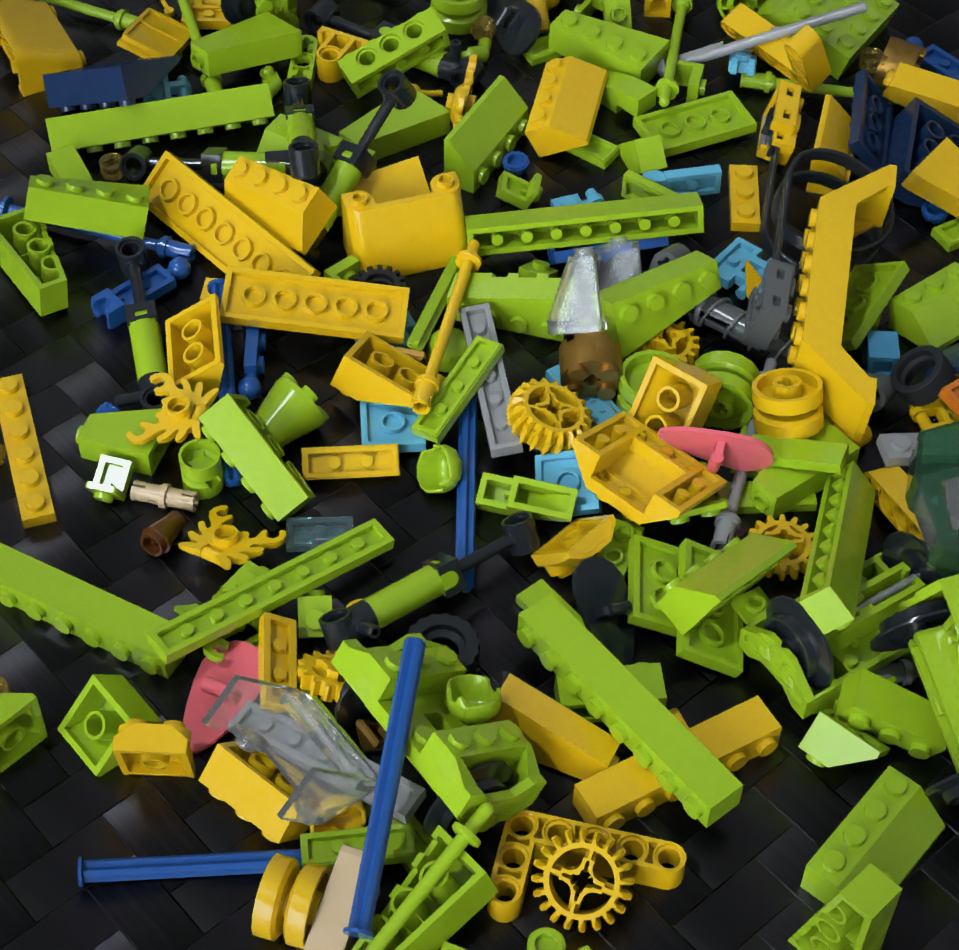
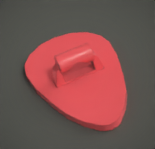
M684 426L662 427L658 431V437L667 444L708 461L706 469L710 473L718 472L720 466L741 471H760L773 464L774 452L771 447L763 441L750 436Z
M238 640L230 641L227 651L214 650L225 655L222 662L215 663L207 657L202 660L193 680L183 718L185 727L192 731L190 744L192 754L200 753L220 740L228 732L225 722L246 697L252 700L256 698L258 694L259 649L251 643Z

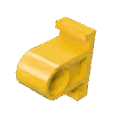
M322 26L317 31L318 49L316 51L318 78L326 83L340 81L343 75L337 61L346 54L366 45L369 40Z

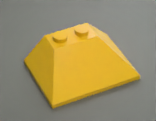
M625 411L576 436L572 441L585 487L596 494L599 500L610 504L620 511L626 519L634 521L638 525L678 518L724 488L728 482L718 474L710 473L706 466L684 451L667 444L658 437L656 432Z

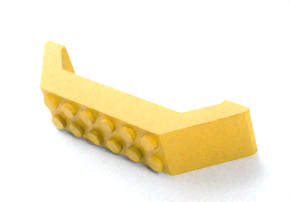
M892 164L821 196L817 209L811 208L808 219V226L811 229L805 228L802 246L807 250L802 251L799 269H802L804 274H799L796 292L799 293L801 298H796L793 316H796L798 322L793 321L790 340H793V345L795 346L790 345L787 357V364L792 365V368L810 370L820 376L823 380L822 405L824 406V412L853 441L858 442L862 440L875 406L877 378L869 377L841 346L853 238L873 227L882 228L896 187L897 165Z

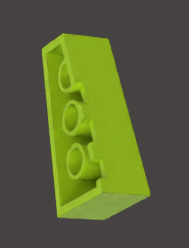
M440 825L432 833L431 837L433 840L424 853L419 852L411 863L413 869L401 886L397 884L390 893L389 897L391 900L383 912L374 916L371 932L375 934L374 937L453 840ZM464 850L385 950H438L444 941L447 942L499 893L498 889L487 872ZM359 938L351 950H364L372 939Z

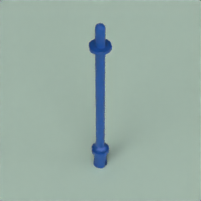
M5 196L0 202V215L25 207L14 205V199ZM46 224L116 242L120 241L122 238H125L116 235ZM165 235L159 240L143 237L145 248L156 251L159 258L168 259L169 257L175 258L180 256L186 258L189 263H192L195 259L196 245L174 241L172 237Z

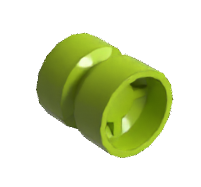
M193 439L185 443L178 453L183 489L199 492V500L211 499L217 496L223 490L225 484L220 448L209 439Z

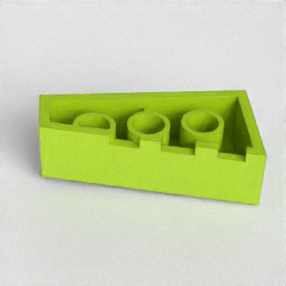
M565 9L550 24L548 48L554 49L564 57L573 56L607 71L631 75L648 83L657 74V66L661 59H667L670 40Z
M44 174L30 175L23 220L121 237L135 236L143 240L149 209V185L56 178Z
M25 208L0 215V266L42 317L68 308L67 278L59 257L54 251L52 239L49 238L46 223L23 220Z
M696 250L593 293L600 331L610 334V339L614 342L616 340L620 342L622 360L721 289L717 260Z
M456 272L447 294L446 308L459 272ZM471 273L460 308L489 303L495 328L563 342L572 316L574 274H564L562 278H550V274L537 273L536 278L521 277L520 273H508L506 277H496L493 273ZM458 311L456 317L457 321H461L460 311Z
M227 393L198 417L203 424L201 430L212 443L216 441L223 450L221 453L223 460L231 468L236 467L243 476L240 479L243 486L251 494L256 493L263 502L260 505L263 512L271 520L276 519L278 522L286 521L316 496L294 464L290 461L284 463L282 457L285 455L284 450L278 441L270 435L266 436L263 431L266 424L259 415H255L251 410L247 409L251 403L246 395Z
M870 863L824 904L787 941L798 950H880L902 888L889 873L880 871Z

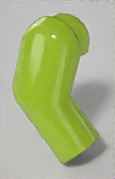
M486 37L481 38L478 46L467 48V51L461 53V58L476 54L478 59L485 63L489 58L492 45L491 40Z
M265 66L260 70V76L263 78V83H269L272 99L282 88V80L273 67Z

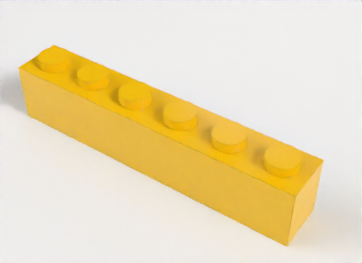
M757 695L688 730L728 770L734 772L759 755L764 757L771 754L778 746L782 726ZM634 756L574 784L573 805L585 823L616 830L620 829L625 822L637 816L645 817L649 815L657 806L667 801L674 802L678 800L673 793H667L659 784L658 778L648 768L641 767Z

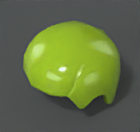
M452 329L439 371L450 373L466 351L467 345L462 330ZM439 330L435 331L427 342L425 354L428 362Z
M434 444L432 449L423 450L420 453L417 463V479L421 489L426 493H446L457 486L462 475V460L456 449L446 444Z
M464 674L448 679L446 703L449 712L455 718L473 724L487 722L499 713L502 702L501 689L496 688V691H494L488 677Z

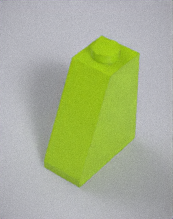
M162 408L90 414L85 424L81 425L76 433V443L79 445L81 458L99 462L102 454L129 460L135 464L133 472L152 476L171 441L161 444L155 438L144 445H134L128 441L126 433L131 431L135 436L142 435L144 431L140 427V422L158 423L155 415Z

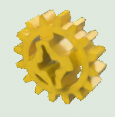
M683 321L678 325L672 323L636 349L633 354L645 350L664 351L676 356L683 363L694 365L695 359L699 356V336H694V328L685 329V322Z
M780 514L779 520H774L771 515H768L766 523L757 520L755 529H749L748 535L757 533L791 540L798 546L766 575L767 578H770L775 573L778 574L780 581H784L785 575L788 574L796 580L799 571L803 574L806 573L814 532L807 533L809 528L807 523L799 526L797 525V517H793L791 521H786L784 514Z
M326 650V654L313 651V655L305 653L302 659H298L297 683H300L301 690H310V696L320 695V699L325 702H333V700L336 703L338 702L345 680L331 663L337 651L334 654H331L329 650Z

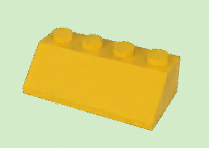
M573 56L554 58L546 63L524 132L539 158L589 145L608 78L606 69Z
M243 156L238 158L224 179V195L289 248L302 255L307 254L337 208L334 202L320 188L294 179L287 174Z

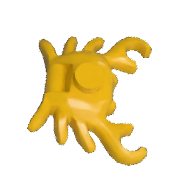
M472 54L469 57L464 83L459 85L454 93L449 92L445 108L450 110V120L453 128L476 103L477 96L472 95L474 75L478 61V55Z
M159 372L151 375L149 379L151 383L155 385L164 383L160 387H155V395L168 397L161 400L162 409L155 415L158 423L140 422V427L144 433L135 436L129 431L126 433L128 441L134 445H144L156 438L157 442L162 444L170 442L175 438L176 443H182L190 433L193 434L196 440H201L202 423L198 417L209 409L219 394V389L213 388L203 397L204 389L202 382H198L195 391L192 392L191 385L186 378L180 379L183 389H179L168 373Z
M220 505L209 511L211 524L209 528L206 527L204 521H199V534L189 531L188 537L191 542L178 543L179 549L189 554L199 556L222 567L224 570H230L232 564L243 565L250 559L261 556L266 549L281 547L287 539V534L285 530H281L278 537L268 538V531L263 530L256 537L249 538V532H240L235 526L231 525L233 523V515H227L229 507L227 505Z

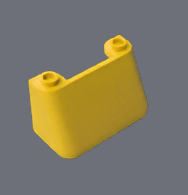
M0 0V45L10 60L12 72L14 74L18 73L20 83L18 87L23 97L45 91L43 75L83 68V66L87 65L82 50L77 51L58 21L53 5L49 6L44 1Z
M455 171L441 173L433 177L430 182L431 193L376 204L371 194L360 190L341 194L343 244L347 256L353 255L360 261V271L363 269L367 272V267L372 266L373 270H375L377 265H382L384 270H386L387 266H390L393 272L397 269L400 271V276H407L444 268L451 256L457 257L460 251L467 249L460 182Z

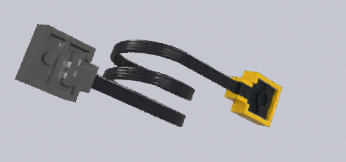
M781 79L762 116L756 157L770 161L760 224V238L766 253L772 260L768 261L758 288L754 287L749 296L742 341L744 345L765 351L772 340L778 339L782 322L787 323L792 312L790 302L793 298L796 284L794 275L804 274L802 269H799L800 262L790 258L781 251L783 238L801 251L807 250L802 246L803 236L794 231L786 222L791 184L809 182L823 185L832 190L848 184L842 179L820 171L804 170L793 173L795 167L806 161L821 160L847 168L861 178L874 172L867 165L846 153L828 148L808 149L793 159L772 200L777 163L785 166L795 149L797 132L801 123L800 112L804 103V99L800 98L802 86ZM892 199L885 217L883 235L881 236V228L873 227L870 229L872 243L852 248L851 259L861 258L870 254L866 260L857 265L871 264L879 248L890 234L895 219V208ZM770 208L776 227L775 242H773L770 236L768 226ZM854 266L850 267L849 273L852 271Z

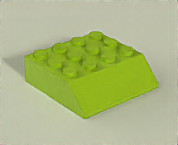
M768 0L756 13L775 27H782L865 1L867 12L812 28L822 40L832 70L830 75L838 80L885 29L900 4L895 0Z

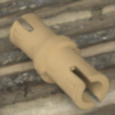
M134 480L131 486L130 499L153 503L162 509L171 507L195 512L197 508L194 506L198 507L199 492L173 488L171 484L167 483L158 485Z

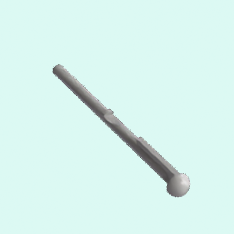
M865 1L782 27L776 26L771 28L770 31L728 44H724L723 41L680 54L678 55V61L703 63L793 35L804 24L815 28L867 12ZM665 58L661 59L657 66V73L662 78L664 77L667 61Z

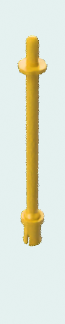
M475 239L471 240L468 243L467 249L460 251L455 259L456 266L460 270L425 374L419 375L415 380L414 386L416 390L410 403V408H412L413 412L420 415L429 413L433 397L439 392L440 381L437 379V375L470 275L479 271L482 264V259L478 255L480 243Z

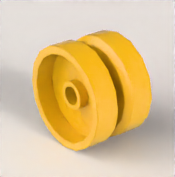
M779 368L758 375L752 382V403L755 405L753 408V427L756 432L777 439H807L818 434L824 426V406L822 405L823 380L818 374L800 368Z
M276 853L264 871L255 898L251 924L252 935L275 941L283 933L285 944L303 949L331 875L330 868L308 862L300 870L296 858Z

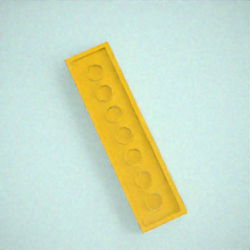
M165 150L143 184L149 185L148 210L189 244L196 245V250L226 274L227 266L320 276L321 273L174 154Z

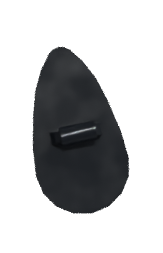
M488 0L487 13L489 23L502 49L511 56H521L528 52L535 44L541 30V14L538 9L526 0Z
M592 556L584 559L574 569L571 582L573 596L585 627L623 665H632L635 648L634 626L627 623V614L632 612V604L628 601V589L622 573L612 562L603 557Z

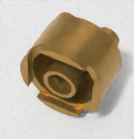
M891 36L873 79L881 90L884 91L886 86L882 85L889 69L894 71L900 62L920 68V65L916 63L922 64L928 49Z
M582 331L574 334V339L566 343L565 339L559 347L561 386L564 387L568 384V390L578 392V399L584 396H597L601 400L614 398L616 391L619 389V376L623 375L620 342L618 340L614 342L610 339V334L602 331Z

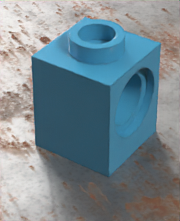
M869 330L865 336L862 348L863 369L867 373L870 372L874 375L883 373L890 376L895 363L900 359L897 332Z

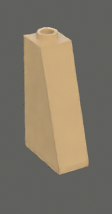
M342 844L303 950H351L359 938L344 934L343 928L348 927L363 853L362 850Z

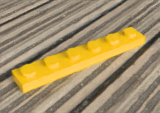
M22 374L0 378V424L24 529L56 522V515Z

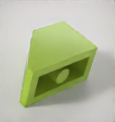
M660 134L617 145L620 147V157L627 168L637 174L643 175V173L651 170L667 168Z
M832 708L818 713L798 746L807 753L806 758L810 762L822 768L877 759L887 755L890 751L888 746L866 731L852 728L848 725L847 721L835 716L836 711Z

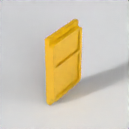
M147 8L123 32L122 37L117 42V46L141 58L149 59L180 55L192 40L186 25L152 8Z

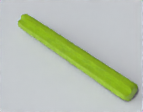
M451 256L407 340L406 345L413 350L423 351L446 306V297L456 272L460 270L456 266V257Z

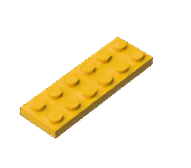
M227 266L219 309L220 321L225 324L358 340L368 331L387 343L403 345L410 288Z

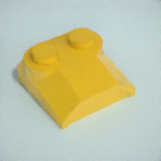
M611 514L575 519L534 552L531 557L537 567H545L550 577L558 576L559 579L565 578L574 572L575 566L580 561L594 556L612 541L616 518Z
M133 718L128 719L127 723L119 725L118 733L113 737L112 752L123 775L195 778L196 775L195 763L190 747L192 731L185 727V723L167 720L163 724H150L146 720Z

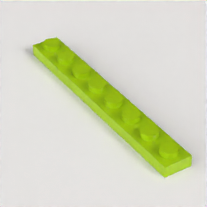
M373 518L148 631L147 642L167 665L262 616L264 612H270L393 549L395 540Z

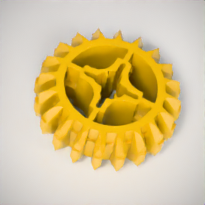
M544 377L539 382L533 378L528 383L523 382L512 393L506 408V415L508 416L506 424L512 427L511 434L520 436L519 444L527 443L530 445V451L534 448L540 450L542 456L547 452L560 454L563 451L574 450L572 446L573 439L592 427L591 410L586 408V400L578 399V392L568 390V384L564 387L560 386L557 380L549 383Z
M587 827L580 828L579 839H575L571 828L566 829L565 837L567 842L564 843L558 835H554L551 840L556 850L554 851L549 846L544 845L540 851L548 860L536 859L534 861V866L544 870V872L531 876V881L543 883V887L534 890L533 895L534 897L546 895L548 898L539 908L541 911L547 910L550 906L556 909L550 917L553 923L559 919L561 914L566 916L567 918L564 922V929L566 930L570 929L573 920H579L578 930L583 933L587 928V920H591L592 927L595 931L601 929L599 918L601 916L611 925L615 922V918L610 910L613 908L620 914H623L626 910V907L618 899H632L633 894L622 888L623 885L630 886L635 883L634 877L623 876V872L632 869L633 864L631 861L620 864L618 859L623 857L627 851L624 847L615 853L610 850L616 842V838L613 836L607 840L605 845L599 842L603 833L600 829L595 831L593 840L588 839ZM576 848L587 849L582 863L578 866H563L556 863L557 859L569 850ZM598 853L610 864L614 874V884L607 882V879L602 878L596 872L595 863ZM589 861L590 864L587 871L590 873V876L588 878H593L594 884H587L581 890L579 897H577L579 887L576 883L578 880L574 881L573 876L579 875ZM553 875L558 876L560 880L569 885L571 895L568 905L556 893L553 885ZM588 893H605L611 896L606 903L598 908L579 910L584 896Z

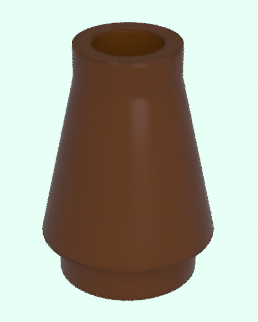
M173 510L165 517L143 529L140 538L142 548L152 556L168 553L180 530L186 524L185 518L181 513Z

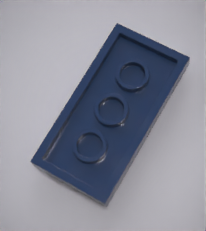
M863 69L856 73L855 86H853L854 97L851 105L852 117L848 147L851 153L857 155L865 165L873 171H877L887 166L894 106L889 99L882 96L883 91L868 71Z

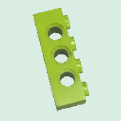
M430 7L423 12L417 13L404 23L394 26L390 31L378 38L370 40L359 49L346 54L337 63L343 77L359 99L378 88L379 79L387 71L396 69L404 73L450 46V39L446 28Z

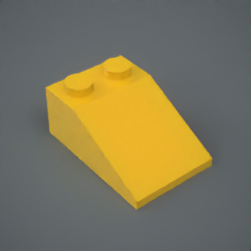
M366 331L343 356L330 385L337 388L343 395L352 397L357 401L410 407L416 390L414 386L415 380L419 375L425 374L427 366ZM438 373L437 379L440 381V386L446 377Z

